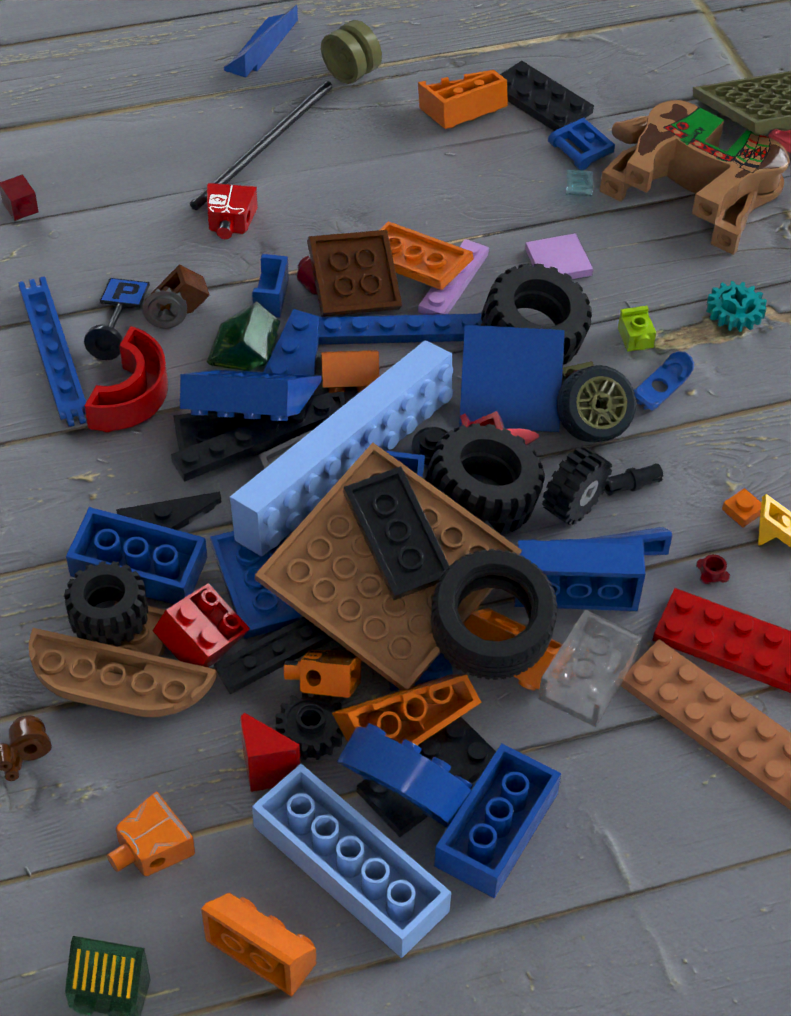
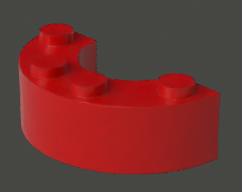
M132 326L128 329L119 347L122 368L131 372L132 375L120 384L95 386L84 405L88 429L111 432L133 427L152 417L164 403L168 392L165 355L160 344L150 334Z

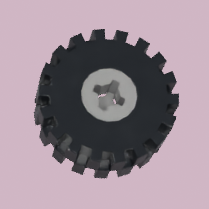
M585 446L575 448L574 453L570 452L567 455V459L565 461L562 460L559 464L560 468L554 471L552 474L553 479L546 486L548 490L543 494V508L568 525H574L577 521H581L584 518V514H588L591 511V507L597 504L599 501L598 497L603 495L605 491L604 486L610 480L608 476L612 473L610 461Z

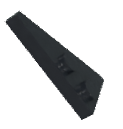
M219 491L116 509L118 515L180 530L189 524V519L202 511L206 514L213 510L217 504L221 503V494Z

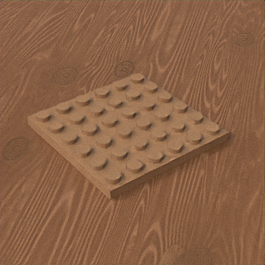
M372 442L255 574V580L400 690H408L414 686L441 653L433 638L431 629V609L436 585L393 600L343 494V488L402 466L449 565H453V562L459 561V558L462 556H466L469 553L473 554L475 551L500 549L504 552L506 550L511 553H517L519 556L522 550ZM493 588L474 591L462 600L457 610L463 624Z

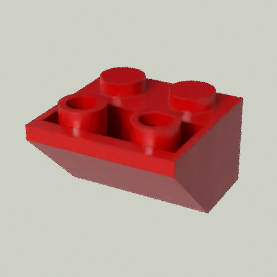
M207 583L166 609L152 631L179 661L210 667L234 646L250 628L215 589Z

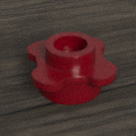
M712 554L697 561L696 567L700 569V580L704 584L718 581L726 583L729 581L730 574L726 572L727 562L723 557Z

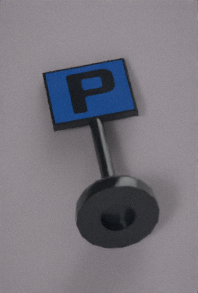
M116 278L109 279L100 303L116 305L108 325L93 326L85 335L84 345L92 356L101 360H113L120 355L119 345L123 338L114 327L123 306L141 307L150 282Z

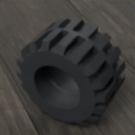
M102 561L97 566L90 564L85 566V571L79 570L76 572L75 579H70L67 583L68 589H65L64 597L69 623L73 633H77V638L107 645L114 644L117 647L121 646V642L124 640L127 642L133 640L134 633H141L143 630L142 625L146 624L148 620V605L143 580H140V575L136 571L132 572L131 567L126 564L120 567L119 562L112 561L111 564H106V561ZM104 601L119 602L116 605L108 608L95 607L97 604Z

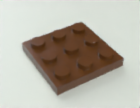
M387 230L308 237L307 244L321 317L397 310L402 307Z

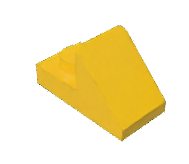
M769 495L762 496L758 545H763L777 537L791 548V512Z

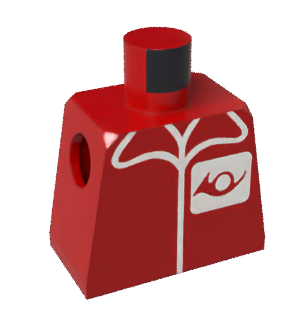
M208 183L209 230L216 232L217 236L221 239L231 238L232 233H246L258 208L257 187Z

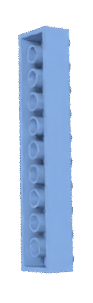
M426 340L423 341L230 496L235 541L260 556L265 555L269 550L278 546L281 540L299 526L372 442L383 450L389 451L393 449L399 441L408 434H411L418 425L430 418L442 405L448 403L453 396L452 353Z

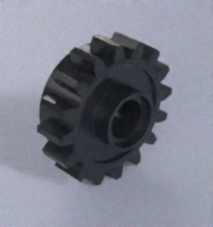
M302 693L301 699L291 695L290 705L285 703L280 705L281 713H277L275 716V730L300 744L302 760L307 758L319 760L320 756L325 754L332 755V749L335 746H342V737L344 735L332 715V712L342 710V704L339 702L332 705V696H326L322 699L318 694L309 697L308 693Z

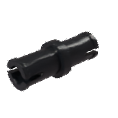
M658 463L640 469L628 468L625 470V473L608 477L610 480L604 486L605 493L611 496L626 490L637 491L641 486L661 482L663 480V471Z

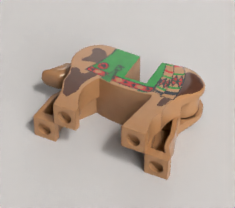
M671 100L655 106L648 116H639L613 124L612 134L616 139L626 144L637 145L622 151L602 172L599 192L622 202L626 196V190L631 186L647 193L651 188L652 180L668 176L675 183L695 193L692 214L714 224L711 245L734 255L738 250L740 236L744 231L751 211L774 200L782 192L784 187L782 173L788 168L790 160L787 151L779 142L764 135H756L753 131L746 130L728 151L720 149L719 143L724 119L692 103Z

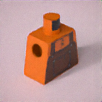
M311 650L308 651L301 661H285L284 679L300 680V692L350 698L361 683V659L350 651Z

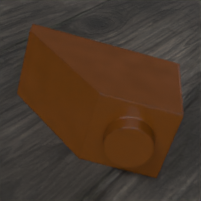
M180 264L157 287L160 291H166L170 288L174 293L180 292L181 297L186 300L187 314L192 313L210 296L204 277ZM160 304V311L164 309L170 311V304L165 306Z

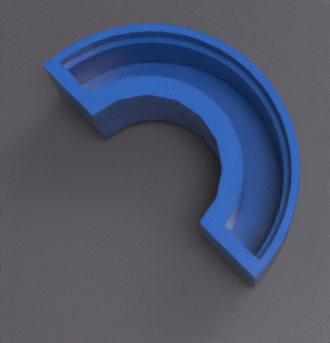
M368 723L366 728L357 726L337 762L364 779L378 783L402 796L420 808L423 814L448 828L471 792L473 785L467 780L449 773L451 766L436 757L429 760L420 754L422 749L406 739L399 743L385 736L386 732Z

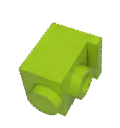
M647 305L621 309L618 331L627 352L654 348L656 330L649 317Z

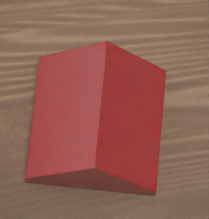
M244 712L240 717L243 754L250 791L271 789L300 765V744Z

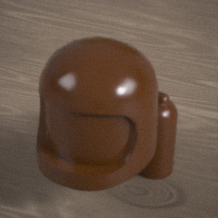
M26 715L17 718L9 729V745L0 743V770L4 771L5 779L8 781H15L19 778V770L22 767L23 760L29 761L41 758L49 753L52 748L51 740L45 733V725L38 717Z

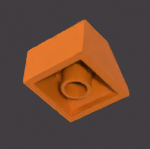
M379 351L321 352L322 387H328L329 393L345 392V387H357V392H361L380 377Z

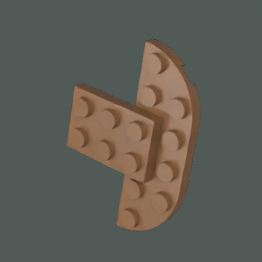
M148 606V620L146 624L142 625L143 630L141 633H134L133 640L130 642L124 640L121 642L122 645L117 647L114 644L107 645L33 628L30 634L29 656L39 681L52 693L79 703L141 717L167 716L183 711L198 702L210 690L217 678L216 669L162 657L166 645L152 631L165 612V609Z

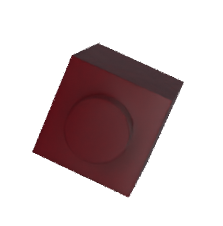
M23 174L0 182L2 203L14 221L39 212L35 191Z

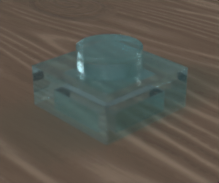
M567 170L566 195L592 196L593 171Z

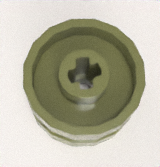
M349 21L340 26L339 29L324 36L321 41V53L324 63L331 74L342 83H354L362 78L364 74L372 72L381 64L382 51L380 43L370 27L362 21Z

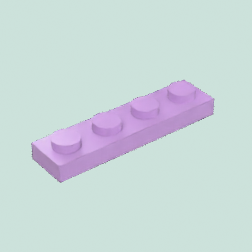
M465 239L460 247L472 251L474 259L443 290L431 287L420 302L418 313L423 315L448 314L487 258L489 247Z

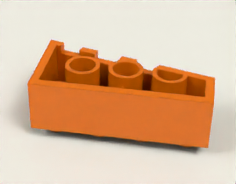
M454 674L413 686L408 690H400L332 712V715L347 742L357 726L366 728L368 723L386 732L385 736L399 743L406 739L419 745L482 702L467 674Z

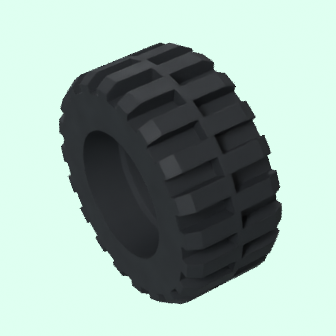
M529 263L521 264L518 269L516 266L507 269L492 284L481 313V326L565 330L564 365L570 362L573 356L578 353L591 325L592 308L589 305L590 301L586 293L582 294V287L578 282L574 283L571 280L572 277L567 273L562 274L558 272L557 268L552 266L546 268L544 264L536 263L534 266H530ZM530 308L540 311L548 316L555 326L534 324L525 319L517 309Z
M479 423L470 424L468 427L465 425L457 427L454 431L451 430L443 435L435 447L425 480L481 521L485 522L488 520L494 530L500 535L508 534L509 530L513 532L521 528L522 524L527 523L530 519L543 488L545 473L542 469L543 465L540 458L535 457V450L531 445L527 446L523 438L513 436L511 431L505 428L500 430L495 428V425L487 424L486 426H480ZM468 473L487 476L496 481L500 486L482 483Z

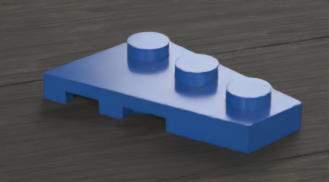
M293 309L263 372L316 375V356L320 329L319 316Z

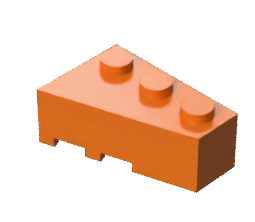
M495 70L464 74V79L449 81L448 77L441 78V83L426 85V81L418 82L419 108L444 129L453 128L457 124L468 120H475L479 116L496 112L498 109L508 106L507 79Z

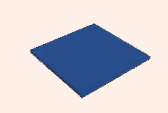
M465 325L460 415L466 414L470 422H473L497 411L505 429L520 428L531 431L559 432L560 420L556 405L558 392L562 386L565 330ZM461 418L459 420V427L463 426Z

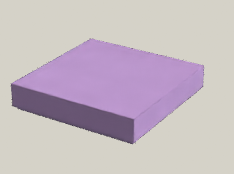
M576 233L526 242L525 250L533 266L536 263L544 264L546 268L552 266L557 268L558 272L562 274L567 273L572 279L592 276L593 268Z

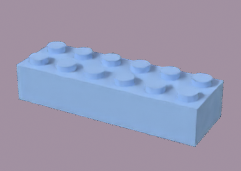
M303 764L298 765L252 806L254 827L400 958H403L450 912L451 891Z

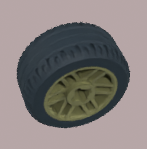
M595 365L577 370L563 382L557 396L556 407L559 420L562 422L561 424L572 436L585 442H603L620 436L630 426L636 412V397L634 396L635 392L633 387H631V383L621 372L608 366Z

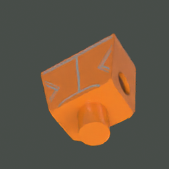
M156 791L116 826L120 846L108 853L107 858L116 872L134 863L143 876H149L195 854L193 836Z

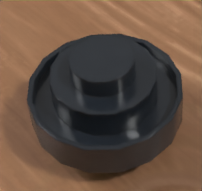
M427 427L419 430L412 440V453L425 455L424 464L429 465L438 441L448 431L438 427Z

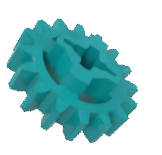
M731 281L730 286H727L722 282L720 283V288L713 287L712 293L708 295L706 312L711 313V320H719L717 326L721 327L725 324L728 325L729 331L733 327H737L738 331L742 332L745 326L752 330L754 324H761V320L765 317L767 300L762 299V292H754L755 286L747 288L745 287V282L736 285L734 281Z

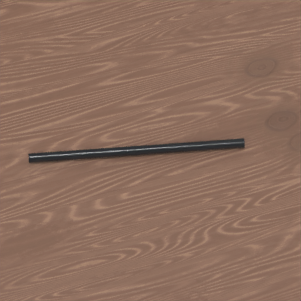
M325 81L212 183L227 184L332 89L331 82ZM207 188L190 202L192 209L198 210L207 202Z

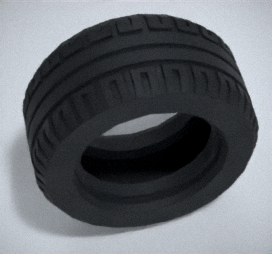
M489 549V551L481 550L480 552L475 551L473 554H466V556L459 558V561L453 562V565H450L444 571L434 590L431 609V629L439 651L444 654L445 659L449 660V663L456 665L455 667L458 670L461 669L464 673H470L469 675L473 677L475 675L477 678L485 677L488 680L490 678L498 680V678L506 679V677L511 678L514 675H519L539 661L551 641L558 606L551 582L543 574V571L537 568L536 564H532L529 559H525L521 555L518 556L514 552ZM481 589H502L514 595L524 605L529 622L526 628L514 638L503 641L484 640L472 634L462 623L457 610L462 600L472 592Z

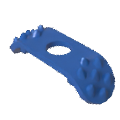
M684 351L672 353L653 374L634 389L637 404L643 405L644 410L650 409L653 411L659 407L691 375L694 370L692 357ZM652 382H663L667 386V390L664 392L656 391L652 387Z

